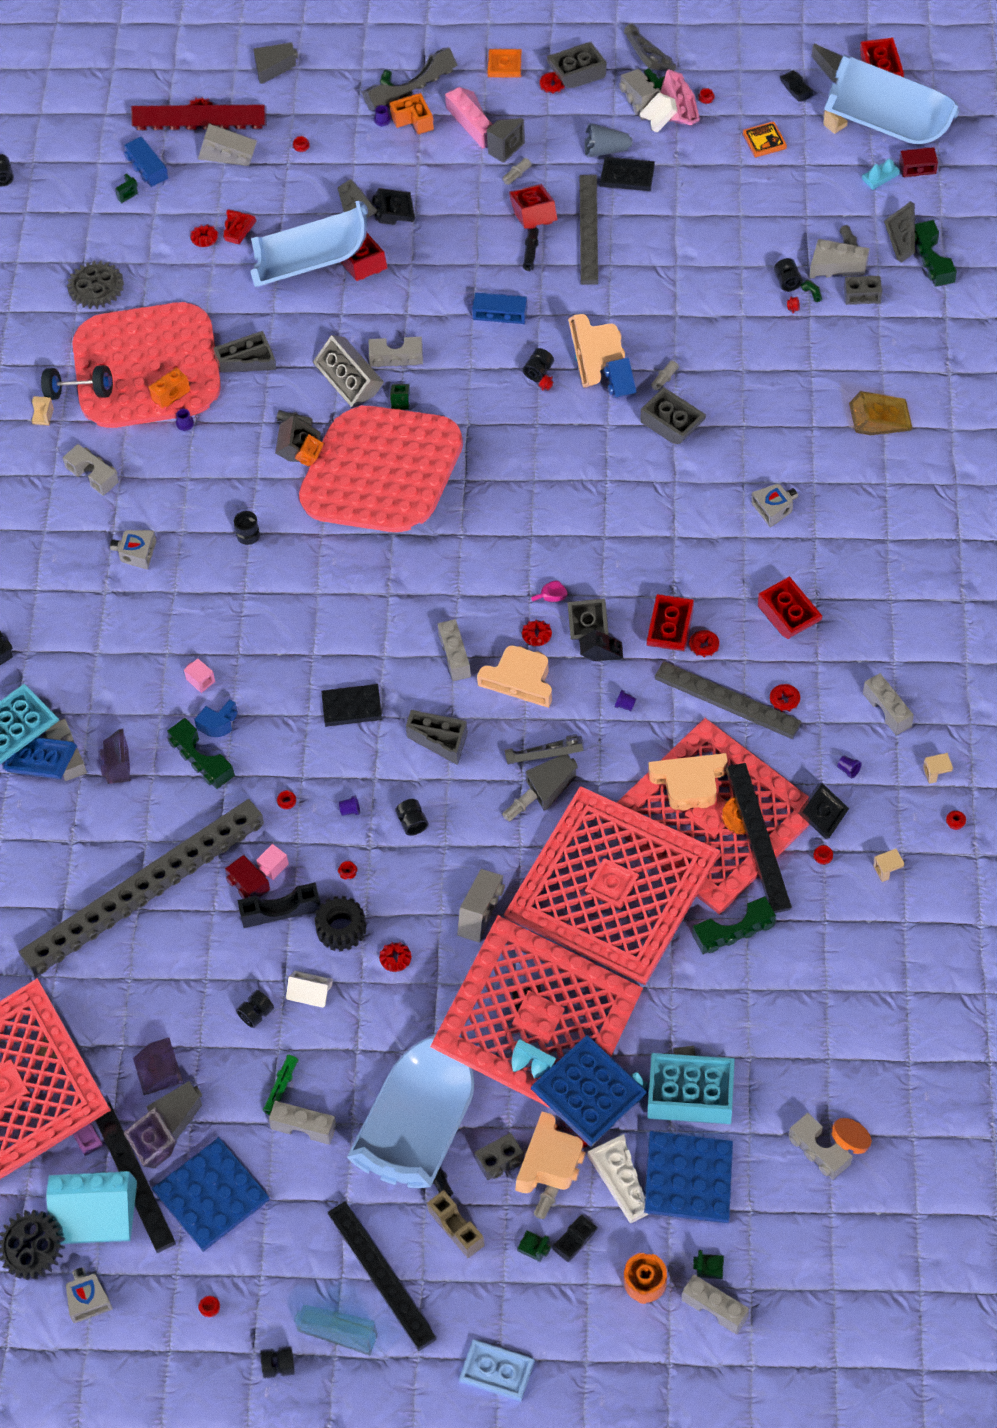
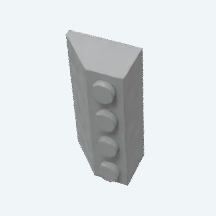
M331 335L313 361L315 366L351 408L374 397L384 383L345 337Z

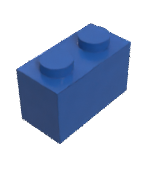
M629 357L607 362L606 367H604L605 377L609 378L608 391L610 395H613V399L637 393Z

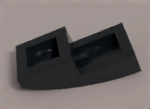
M795 70L780 76L783 85L797 101L801 102L813 96V90L803 83V77Z
M581 1214L568 1227L567 1232L553 1245L552 1250L569 1262L589 1241L598 1227Z

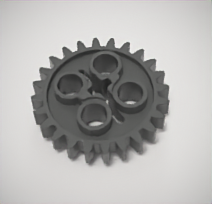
M93 261L92 265L86 262V267L80 265V270L74 269L75 274H70L71 279H68L67 284L72 301H76L77 305L82 304V308L88 305L89 309L92 306L98 309L99 305L105 308V303L111 305V300L117 301L116 296H121L120 291L124 290V281L119 269H115V265L109 266V262L103 265L102 261L99 264Z

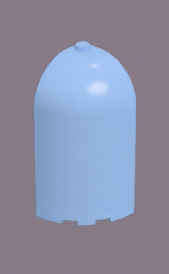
M843 54L835 78H837L836 84L832 83L828 94L830 96L824 108L826 111L913 144L929 143L939 138L949 128L953 118H957L960 110L958 109V103L954 99L937 90Z
M356 201L357 207L350 211L262 238H251L255 260L258 259V263L254 264V268L250 270L254 286L259 287L336 264L352 257L360 249L366 237V214H368L366 204Z
M436 1035L414 1045L393 1066L347 1156L352 1163L366 1173L372 1171L381 1176L380 1180L396 1185L397 1182L407 1184L408 1188L431 1187L472 1100L474 1091L472 1068L431 1048L430 1046Z

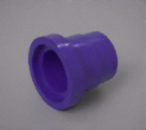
M384 105L376 107L374 116L375 124L381 127L387 126L391 122L388 108Z
M187 409L177 411V428L181 431L190 430L194 426V420Z
M621 690L614 707L632 711L637 698Z
M845 755L840 758L837 764V768L845 772L851 779L859 773L862 766L861 761L853 760Z
M356 795L351 796L350 799L339 801V809L342 816L360 814V806Z

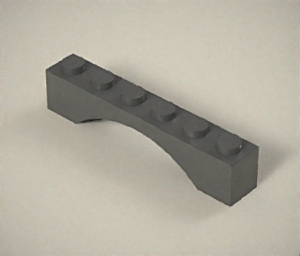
M450 47L442 48L429 55L423 69L410 81L398 86L375 84L361 93L369 110H375L377 106L386 105L399 100L398 98L401 96L406 97L412 94V90L425 87L429 81L434 82L440 79L439 76L443 73L446 75L453 72V68L458 65Z

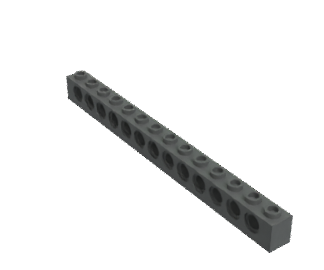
M247 799L19 950L22 961L34 977L45 973L49 967L63 961L67 955L78 951L82 945L96 939L100 933L106 929H111L115 923L129 917L133 911L139 907H144L148 901L162 895L172 885H177L181 879L193 874L199 867L211 862L220 853L226 852L230 846L236 842H241L251 832L259 830L264 824L261 812L250 799ZM98 919L97 922L91 923V921Z

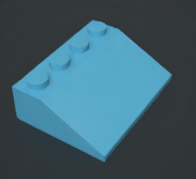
M25 684L0 701V764L59 721V718Z
M652 1053L648 1119L731 1124L735 1058Z
M129 1171L49 1175L46 1195L47 1216L50 1215L53 1217L52 1221L59 1222L56 1228L63 1229L59 1236L64 1237L65 1240L60 1242V1244L131 1241L137 1180Z

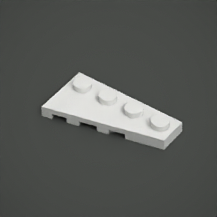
M622 1134L588 1151L587 1156L631 1224L648 1214L644 1213L645 1196L642 1187L639 1185L638 1175L633 1167L632 1157L625 1143V1136Z

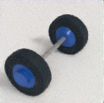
M105 365L96 366L93 371L92 380L62 382L60 373L56 368L45 369L41 376L42 393L44 397H49L51 400L60 398L62 385L93 384L94 392L100 398L109 397L113 389L112 373L109 367Z

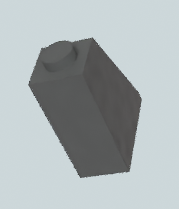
M292 42L253 49L260 84L296 66L298 52L297 48H293Z
M568 754L560 755L525 771L526 782L537 795V801L543 811L547 810L576 778L578 766L574 758H570Z
M190 1081L146 1106L149 1116L169 1147L175 1143L202 1106L200 1100L202 1094L197 1086H192Z

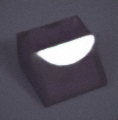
M119 729L103 741V749H100L101 760H104V765L101 766L102 777H106L108 784L131 781L129 747L124 730Z
M170 1037L148 1044L133 1058L143 1095L183 1083Z
M156 1107L123 1132L142 1165L154 1169L171 1156L177 1142Z

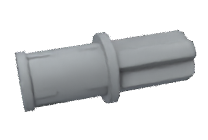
M524 158L516 166H512L511 170L502 178L504 183L510 185L518 177L521 178L522 174L531 167V162Z
M671 360L663 370L658 372L659 375L651 383L654 390L659 391L666 382L671 380V376L679 368L675 361Z
M528 789L519 799H515L514 803L502 814L505 820L510 822L520 812L526 811V807L537 799L535 792Z
M547 1185L544 1193L540 1194L541 1199L534 1211V1215L537 1218L545 1219L551 1205L556 1202L555 1197L559 1191L558 1188Z

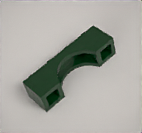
M934 220L915 224L917 253L921 255L923 266L928 270L929 280L933 281L935 287L955 283L957 271L952 259L939 256L932 250L938 244L939 231Z
M186 718L167 730L169 737L167 740L171 747L177 748L181 757L185 761L189 760L192 763V768L197 773L200 772L208 785L212 784L218 789L235 776L233 766L221 754L206 756L196 751L195 747L199 741L198 732Z
M766 896L747 903L746 916L739 923L726 926L718 924L710 918L693 925L692 936L702 955L713 953L722 946L733 945L739 939L744 937L750 938L756 932L771 929L775 925L776 915Z

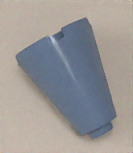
M593 123L587 125L585 133H588L585 138L584 145L585 154L588 158L628 151L629 147L631 148L632 137H629L628 133Z

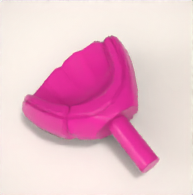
M555 580L545 584L541 590L542 593L531 597V600L533 602L544 598L548 602H559L567 598L568 592L560 581Z

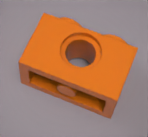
M176 367L151 384L149 390L152 401L161 408L165 406L167 408L174 401L190 392L188 377Z

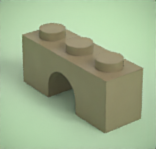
M444 1190L427 1202L430 1215L467 1258H470L485 1246L483 1235L471 1221L467 1223L457 1209V1205Z

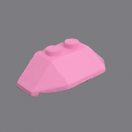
M668 69L660 93L674 98L676 101L677 112L669 121L683 125H693L699 122V113L692 90L684 81L682 74Z

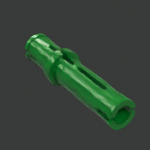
M292 1055L286 1056L281 1070H278L276 1074L277 1079L263 1108L264 1113L270 1115L275 1101H281L288 1082L292 1081V1073L298 1063L296 1057Z

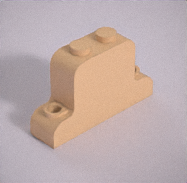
M578 314L568 318L582 385L583 388H587L600 382V371L604 370L607 362L624 359L625 351L621 346V333L616 325L591 326L586 315Z
M508 646L497 667L483 666L477 675L478 686L548 708L552 702V688L549 684L544 683L549 672L548 658L541 652L526 650L521 646Z
M723 753L648 762L649 779L654 784L666 785L671 808L676 810H688L696 807L707 808L716 802L717 789L715 778L726 774L727 755Z
M541 1112L516 1179L515 1191L530 1193L536 1188L537 1183L565 1190L571 1186L572 1181H577L580 1171L577 1167L579 1163L583 1164L586 1152L582 1151L583 1142L576 1136L557 1131L558 1125L555 1124V1117L552 1114Z

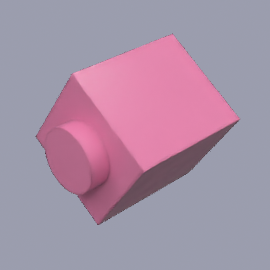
M199 659L189 663L184 669L186 680L201 693L215 682L213 671Z
M273 844L256 860L258 870L265 877L268 876L272 880L289 865L287 855Z

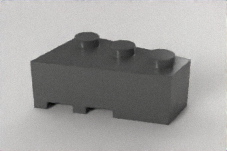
M263 331L213 348L214 357L220 372L276 370V361Z
M411 710L406 723L407 738L458 765L468 734L467 721Z

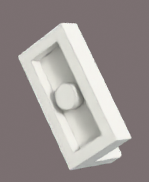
M658 93L640 112V116L650 120L652 131L658 133L676 114V101L674 98Z
M294 970L288 979L286 999L325 1007L327 993L332 987L333 979Z

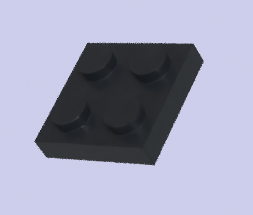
M819 783L798 814L821 836L827 839L830 838L849 808L823 783Z

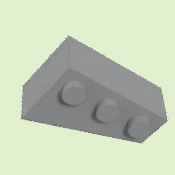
M640 69L622 74L619 87L621 92L625 93L628 103L632 104L635 114L639 115L641 120H644L645 118L640 116V112L660 93V90L658 88L654 89V84L652 82L648 83L646 81L648 78Z
M209 124L198 160L249 166L257 140Z
M818 239L811 262L810 279L826 275V278L842 274V276L865 275L870 248Z
M480 869L460 906L457 936L480 943L491 914L496 908L499 895L502 896L505 884H502L503 875Z

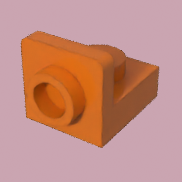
M308 434L295 459L301 464L310 467L317 460L324 443Z

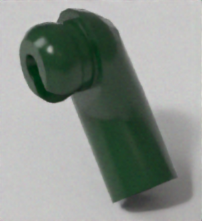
M386 69L383 71L380 84L395 86L391 83L392 72Z
M805 280L801 284L802 290L805 292L810 290L814 302L822 301L819 286L811 280Z

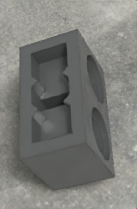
M880 276L845 277V304L881 303L882 287Z
M512 1133L474 1152L475 1161L487 1180L491 1178L496 1179L504 1171L519 1167L524 1160L523 1151ZM506 1151L514 1152L511 1156H507L504 1153ZM490 1160L496 1162V1164L492 1166H489L486 1163Z

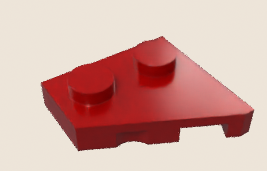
M227 209L224 239L227 242L240 245L256 223V218L253 215Z

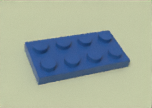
M35 738L8 758L3 769L10 773L61 779L77 745L70 741Z

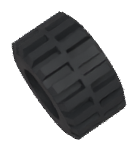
M335 896L334 900L327 899L326 904L322 903L319 906L320 910L317 909L315 926L320 942H323L326 948L330 946V949L333 951L336 948L339 951H343L344 948L351 950V946H358V940L362 941L364 939L363 934H366L365 915L358 902L355 903L352 898L347 900L346 896H342L341 899ZM341 918L351 921L347 927L342 929H335L330 926L333 921Z

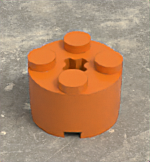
M638 1253L627 1261L624 1269V1287L628 1295L641 1304L653 1302L663 1295L667 1287V1269L660 1257L654 1254Z

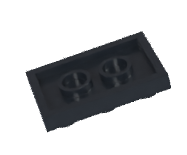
M604 157L600 187L651 191L655 161Z
M378 684L321 691L325 727L382 720Z

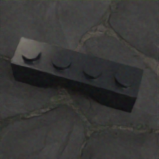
M316 882L297 886L289 895L278 899L267 900L253 896L237 900L244 928L313 913L317 909L320 910L319 906L321 905Z

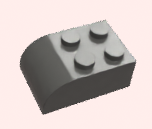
M592 42L547 56L549 66L568 88H575L605 78L607 62Z
M665 387L641 408V423L674 444L682 443L706 418V414Z

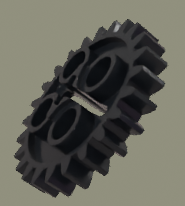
M25 1210L24 1217L16 1213L17 1220L9 1218L11 1225L4 1224L3 1227L6 1229V1232H0V1236L3 1237V1240H0V1245H2L0 1253L3 1254L0 1257V1261L5 1262L2 1267L9 1269V1274H15V1277L20 1279L23 1276V1279L29 1280L31 1276L32 1279L37 1280L38 1274L45 1277V1270L52 1272L51 1265H59L55 1260L56 1257H63L59 1253V1250L65 1249L64 1246L60 1245V1242L64 1241L65 1238L59 1236L63 1229L56 1228L59 1222L52 1221L53 1217L50 1215L46 1216V1213L43 1211L38 1213V1211L33 1210L30 1213ZM35 1225L36 1231L31 1235L30 1229ZM19 1239L20 1244L14 1249V1242ZM45 1241H48V1247L43 1251L42 1245ZM31 1255L32 1260L30 1264L26 1265V1258Z

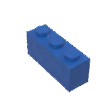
M142 136L124 144L126 160L128 162L131 161L136 172L139 171L142 180L147 182L150 187L169 179L166 166Z
M475 293L472 307L473 320L525 324L528 309L527 297Z

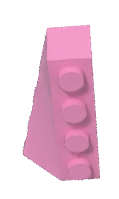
M458 87L446 93V109L482 149L487 147V129L493 124L485 116L474 91Z

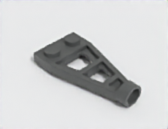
M629 24L625 27L624 34L640 59L649 69L665 71L669 69L675 71L677 66L672 61V58L665 55L643 37L634 24Z
M573 734L566 736V739L517 752L513 748L505 749L506 760L509 765L516 762L583 751L582 736Z

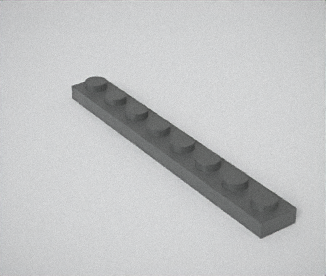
M580 175L581 285L598 284L597 175Z
M663 661L655 674V680L790 739L794 738L801 726V720Z

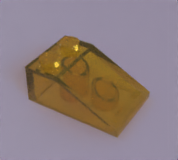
M860 391L849 402L855 433L879 435L911 431L913 429L906 399Z

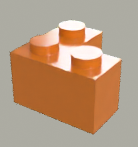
M421 93L390 102L391 118L396 128L412 123L418 135L434 130L433 116Z

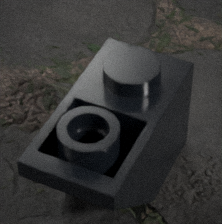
M596 629L579 639L580 655L592 661L620 660L623 658L622 642Z

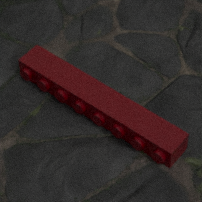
M265 104L131 106L132 127L137 128L138 131H145L147 127H153V130H163V127H170V130H180V127H186V130H196V127H203V130H207L209 124L225 130H229V127L245 130L246 126H253V129H263V126H267V106Z

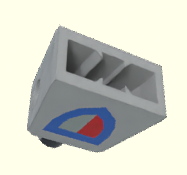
M775 484L752 492L751 504L768 526L772 527L792 512L793 500L798 498V494L794 488L785 491L780 484Z
M126 530L122 540L112 539L110 549L118 551L121 562L148 569L156 545L155 533L153 530Z
M85 1268L75 1269L72 1272L74 1281L66 1284L69 1314L73 1323L112 1310L110 1301L96 1275L91 1274L87 1276Z

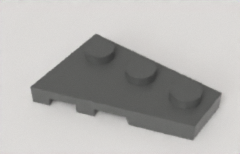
M352 179L337 187L344 212L356 208V201L366 204L368 209L367 218L378 211Z
M911 201L884 221L896 258L901 263L915 253V204Z

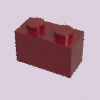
M935 148L901 150L899 164L902 176L913 177L937 174L938 160Z
M242 855L225 868L227 882L232 887L234 885L237 887L238 893L243 899L253 896L261 897L270 890L266 877L245 855Z

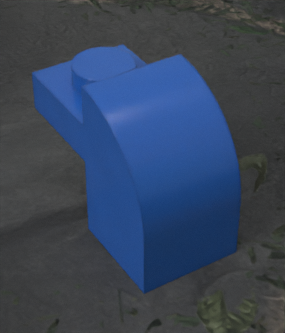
M229 699L218 713L205 706L194 719L196 729L210 737L227 735L232 731L230 721H234L238 713L236 703Z

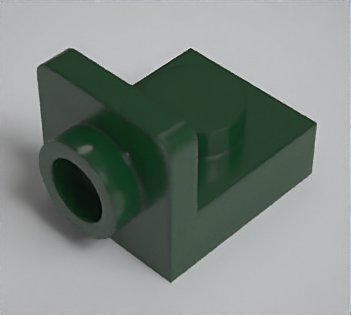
M645 69L644 74L648 78L646 81L648 83L652 82L654 84L653 88H658L661 92L665 76L658 78L651 69Z
M127 173L124 174L125 183L115 188L117 199L120 203L138 194L136 179L134 177L131 178Z
M392 384L390 392L391 409H409V384Z
M527 1230L517 1251L541 1262L543 1256L547 1257L551 1249L549 1236L545 1235L543 1238Z
M698 1250V1257L694 1256L693 1269L697 1270V1277L723 1279L724 1256L702 1254L703 1250Z

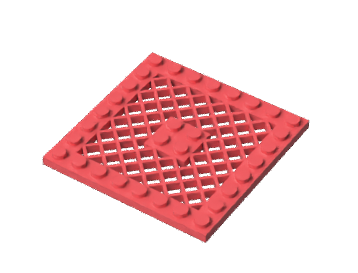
M706 718L660 760L695 757L698 753L699 756H702V752H713L714 755L717 752L718 754L726 753L727 766L746 762L753 786L757 785L755 794L758 797L761 812L762 809H773V815H763L762 813L764 821H774V827L766 828L768 833H771L769 838L776 858L810 825L798 814L809 796ZM647 773L617 803L640 814H648L649 818H651V814H662V819L655 821L666 826L677 825V831L694 839L695 836H705L706 842L703 843L714 848H720L721 854L717 860H721V866L712 867L708 878H706L696 896L720 915L759 876L748 839L737 841L736 835L741 834H735L726 829L722 820V810L727 802L725 799L734 797L729 780L718 781V778H715L717 791L716 802L707 808L696 807L688 810H676L664 806V801H669L668 795H664L663 789H667L666 785L652 783L649 779V773ZM760 786L764 788L766 791H761ZM719 787H729L730 792L719 793ZM660 790L661 795L654 796ZM761 797H772V803H762ZM650 802H661V807L651 808ZM647 803L648 808H642ZM776 809H787V814L777 815ZM665 813H676V819H665ZM679 813H685V819H679ZM777 821H783V822L778 826ZM680 825H690L691 830L680 831ZM617 827L619 832L625 831L624 829ZM631 835L622 837L628 843L633 842ZM635 835L636 840L643 839V838H641V837ZM722 835H733V841H723ZM719 836L720 842H709V837L715 840ZM649 843L639 846L640 852L651 850ZM652 843L654 848L660 847ZM734 847V853L724 854L723 848ZM737 847H748V853H738ZM666 851L656 854L658 861L668 858ZM670 851L671 856H676V855H678V854L673 853V852ZM653 855L647 857L652 862H655ZM684 859L674 862L676 869L686 866ZM735 859V866H725L724 860ZM738 859H745V860L739 865ZM670 863L660 866L665 872L672 870ZM722 872V879H712L711 873ZM725 872H732V873L726 878ZM684 873L678 874L679 880L682 879Z
M580 786L505 911L504 918L646 985L718 859L720 850ZM597 819L598 825L588 828L586 822ZM600 819L607 821V823L601 824ZM583 823L585 829L578 831ZM614 827L615 834L605 836L604 829ZM617 827L622 828L625 831L619 832ZM600 831L602 837L592 840L590 834ZM587 835L589 841L579 844L577 837ZM631 835L633 842L623 844L621 838ZM635 835H637V836H639V837H641V838H643V839L636 840ZM574 839L575 845L569 847L572 840ZM618 839L619 846L609 848L608 841ZM604 843L606 849L596 852L594 846ZM649 843L651 850L640 852L639 846ZM652 843L660 847L654 848ZM591 847L593 853L583 856L581 849ZM635 847L637 854L627 856L625 850ZM578 851L579 857L569 860L567 854ZM622 851L624 858L613 860L612 854ZM666 851L668 858L658 861L656 854ZM670 851L673 852V853H676V854H678V855H676V856H671ZM564 855L566 861L559 863ZM608 855L610 861L604 858L600 864L598 858ZM653 855L655 862L644 864L643 858ZM595 859L597 865L586 868L585 862ZM639 859L641 866L631 869L629 862ZM684 859L686 866L676 869L674 862ZM582 863L583 870L573 872L571 866ZM626 863L627 868H624L620 865ZM670 863L672 870L662 873L660 866ZM657 867L659 874L649 877L647 870ZM569 868V874L559 876L558 869ZM555 871L556 878L550 879L553 872ZM643 871L645 878L638 880L639 874L637 873ZM595 872L594 876L590 880L589 874ZM684 873L682 879L679 880L678 874ZM586 875L587 882L577 884L575 878ZM675 876L676 882L666 885L664 878ZM572 879L574 886L563 888L562 882ZM661 880L663 886L653 889L651 882ZM559 883L560 890L549 891V885ZM648 884L649 890L639 893L637 886ZM545 888L547 894L540 895ZM633 888H634L636 894L629 896L630 893H631V891H632ZM585 889V894L587 895L581 897L579 890ZM675 889L674 893L670 897L669 890ZM576 891L578 898L567 901L566 894ZM665 892L667 899L657 901L655 894ZM562 895L564 902L554 905L552 898ZM652 896L654 903L643 905L642 898ZM549 899L551 906L540 909L538 902ZM597 899L604 902V904L598 905ZM594 900L595 906L585 909L583 902ZM638 900L640 907L630 909L628 902ZM580 903L582 910L571 913L569 906ZM625 904L627 911L616 914L615 908L621 910ZM666 905L661 914L659 907ZM567 908V915L557 916L556 910ZM611 908L613 915L602 917L601 910ZM656 908L658 915L648 918L646 911ZM552 911H553L554 917H552V916H550V915H548V914H546V913H549V912H552ZM598 912L600 919L589 922L587 915ZM642 912L644 919L634 922L632 915ZM584 916L586 923L575 926L574 918ZM629 916L631 923L620 926L618 919ZM570 920L572 926L565 923L564 921ZM615 920L617 927L607 930L605 923ZM656 922L654 928L651 929L650 923ZM601 924L603 931L593 934L591 927ZM647 925L648 932L638 934L636 927ZM588 928L590 934L581 930ZM633 929L635 936L624 938L622 931ZM619 933L621 940L611 942L609 935ZM606 937L607 943L599 938ZM647 938L646 942L642 947L640 940ZM637 941L639 948L629 951L627 944ZM623 945L625 951H623V950H621V949H619V948H617V947Z
M498 915L430 1047L549 1107L530 1089L540 1078L533 1077L532 1073H530L532 1072L531 1066L513 1072L512 1057H505L503 1051L511 1049L513 1053L518 1042H514L511 1034L519 1032L522 1041L528 1044L538 1042L540 1050L547 1054L556 1051L559 1057L554 1062L556 1064L564 1056L562 1049L570 1048L571 1050L585 1037L583 1029L591 1028L593 1035L589 1037L611 1057L643 988ZM515 950L517 957L509 958L507 951ZM502 953L504 960L498 961ZM533 959L536 966L528 968L526 960ZM520 962L522 969L515 971L512 964ZM507 965L509 973L501 974L499 967ZM551 968L554 975L546 977L544 970ZM494 969L496 976L489 978L492 970ZM538 971L541 979L533 980L531 973ZM525 975L528 982L520 984L517 976ZM569 977L572 984L564 986L562 979ZM512 978L514 985L507 987L504 980ZM499 981L501 989L493 990L491 983ZM557 981L559 988L551 989L549 982ZM543 984L546 991L538 993L536 985ZM486 985L488 992L481 994L484 986ZM587 986L590 994L583 995L580 988ZM530 987L531 991L528 990L525 996L523 989ZM575 990L577 997L570 999L567 991ZM517 991L520 998L512 1000L509 992ZM562 993L564 1001L557 1002L554 995ZM504 994L506 1002L498 1003L496 996ZM606 995L609 1003L601 1005L598 997ZM491 998L493 1005L485 1007L483 999ZM593 999L595 1007L588 1008L586 1000ZM476 1002H478L480 1008L473 1010ZM580 1002L583 1010L575 1012L572 1004ZM521 1004L517 1012L514 1005ZM563 1006H567L569 1010L568 1014L562 1015L565 1010ZM509 1007L511 1014L504 1016L501 1009ZM611 1008L606 1017L604 1010ZM496 1010L498 1018L490 1019L488 1012ZM598 1012L601 1019L594 1021L591 1013ZM482 1014L485 1021L477 1023L475 1015ZM585 1015L588 1022L580 1024L578 1017ZM469 1018L472 1025L464 1026ZM572 1018L575 1026L567 1028L564 1020ZM513 1020L511 1026L514 1028L509 1029L506 1021ZM501 1023L503 1031L495 1032L493 1025ZM559 1023L561 1026V1030L555 1031ZM603 1024L600 1032H598L596 1026ZM488 1027L490 1034L482 1036L479 1028ZM474 1030L477 1038L468 1039L466 1032ZM577 1031L580 1039L572 1040L570 1033ZM564 1035L567 1042L559 1044L557 1036ZM506 1036L508 1044L501 1045L498 1038ZM551 1039L554 1046L546 1048L545 1044L548 1045ZM493 1040L495 1047L487 1049L484 1041Z
M38 978L0 1001V1041L1 1039L8 1040L6 1049L0 1048V1053L4 1054L0 1063V1126L7 1127L5 1137L0 1136V1141L3 1142L0 1149V1179L111 1110ZM23 1015L30 1016L28 1025L21 1023ZM35 1020L38 1021L40 1027L34 1026ZM5 1026L12 1027L10 1036L3 1034ZM19 1028L26 1029L23 1038L16 1037ZM32 1031L39 1032L36 1041L29 1039ZM44 1035L46 1036L49 1043L42 1042ZM14 1042L21 1043L19 1052L12 1051ZM27 1044L35 1045L32 1054L25 1053ZM40 1047L48 1048L45 1057L38 1056ZM53 1050L58 1059L51 1058ZM10 1055L17 1056L15 1064L9 1059ZM23 1058L30 1059L27 1068L20 1067ZM36 1060L43 1061L41 1070L33 1069ZM49 1063L57 1064L54 1073L47 1072ZM62 1067L66 1072L67 1076L60 1074ZM19 1071L25 1072L24 1079H22ZM31 1074L39 1075L36 1084L29 1083ZM45 1077L52 1078L50 1087L42 1085ZM58 1079L66 1080L63 1089L56 1088ZM71 1083L76 1092L69 1091ZM28 1088L34 1089L32 1098L27 1097L30 1095ZM40 1090L48 1092L45 1101L38 1099ZM54 1093L61 1094L59 1103L51 1102ZM67 1095L75 1097L72 1106L65 1105ZM23 1101L30 1103L27 1112L20 1111ZM15 1104L14 1109H10V1108H9V1107H11L12 1105ZM36 1104L43 1105L41 1114L33 1113ZM49 1107L57 1108L54 1117L47 1116ZM63 1109L68 1110L67 1112L61 1115ZM5 1113L12 1114L9 1123L2 1122ZM18 1115L25 1116L23 1126L15 1124ZM31 1118L39 1119L36 1128L29 1127ZM13 1129L21 1130L18 1140L11 1138ZM27 1132H31L30 1135L25 1137Z

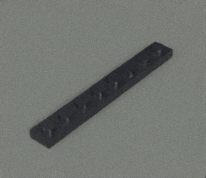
M746 762L727 766V776L765 896L774 913L791 910L792 906Z
M108 1102L111 1110L96 1119L95 1122L118 1171H129L137 1180L135 1208L156 1253H159L176 1245V1242L111 1103Z
M346 1201L328 1211V1216L418 1352L436 1341L435 1334Z

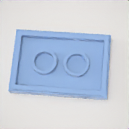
M473 1339L459 1377V1382L521 1402L535 1359Z

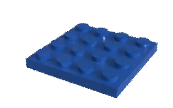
M588 1035L579 1041L530 1088L590 1147L647 1093Z
M650 1131L644 1213L728 1223L730 1216L733 1141Z
M219 1137L152 1188L154 1194L202 1252L270 1200L265 1191Z

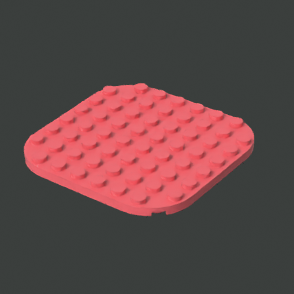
M177 302L94 315L83 322L73 337L77 381L92 380L94 368L100 365L108 366L113 378L112 393L106 398L96 396L93 384L77 385L79 403L84 416L88 420L96 422L99 426L116 428L177 418L176 413L180 409H187L191 416L207 410L210 407L209 405L214 400H217L221 390L218 364L213 351L215 347L213 328L208 314L196 305ZM177 367L188 377L190 392L174 401L167 408L166 406L161 408L152 401L149 386Z
M364 405L350 409L335 418L322 441L324 445L319 456L310 466L300 487L299 499L301 505L311 518L318 521L387 532L411 530L412 526L424 523L434 512L463 447L461 431L453 420L440 415Z

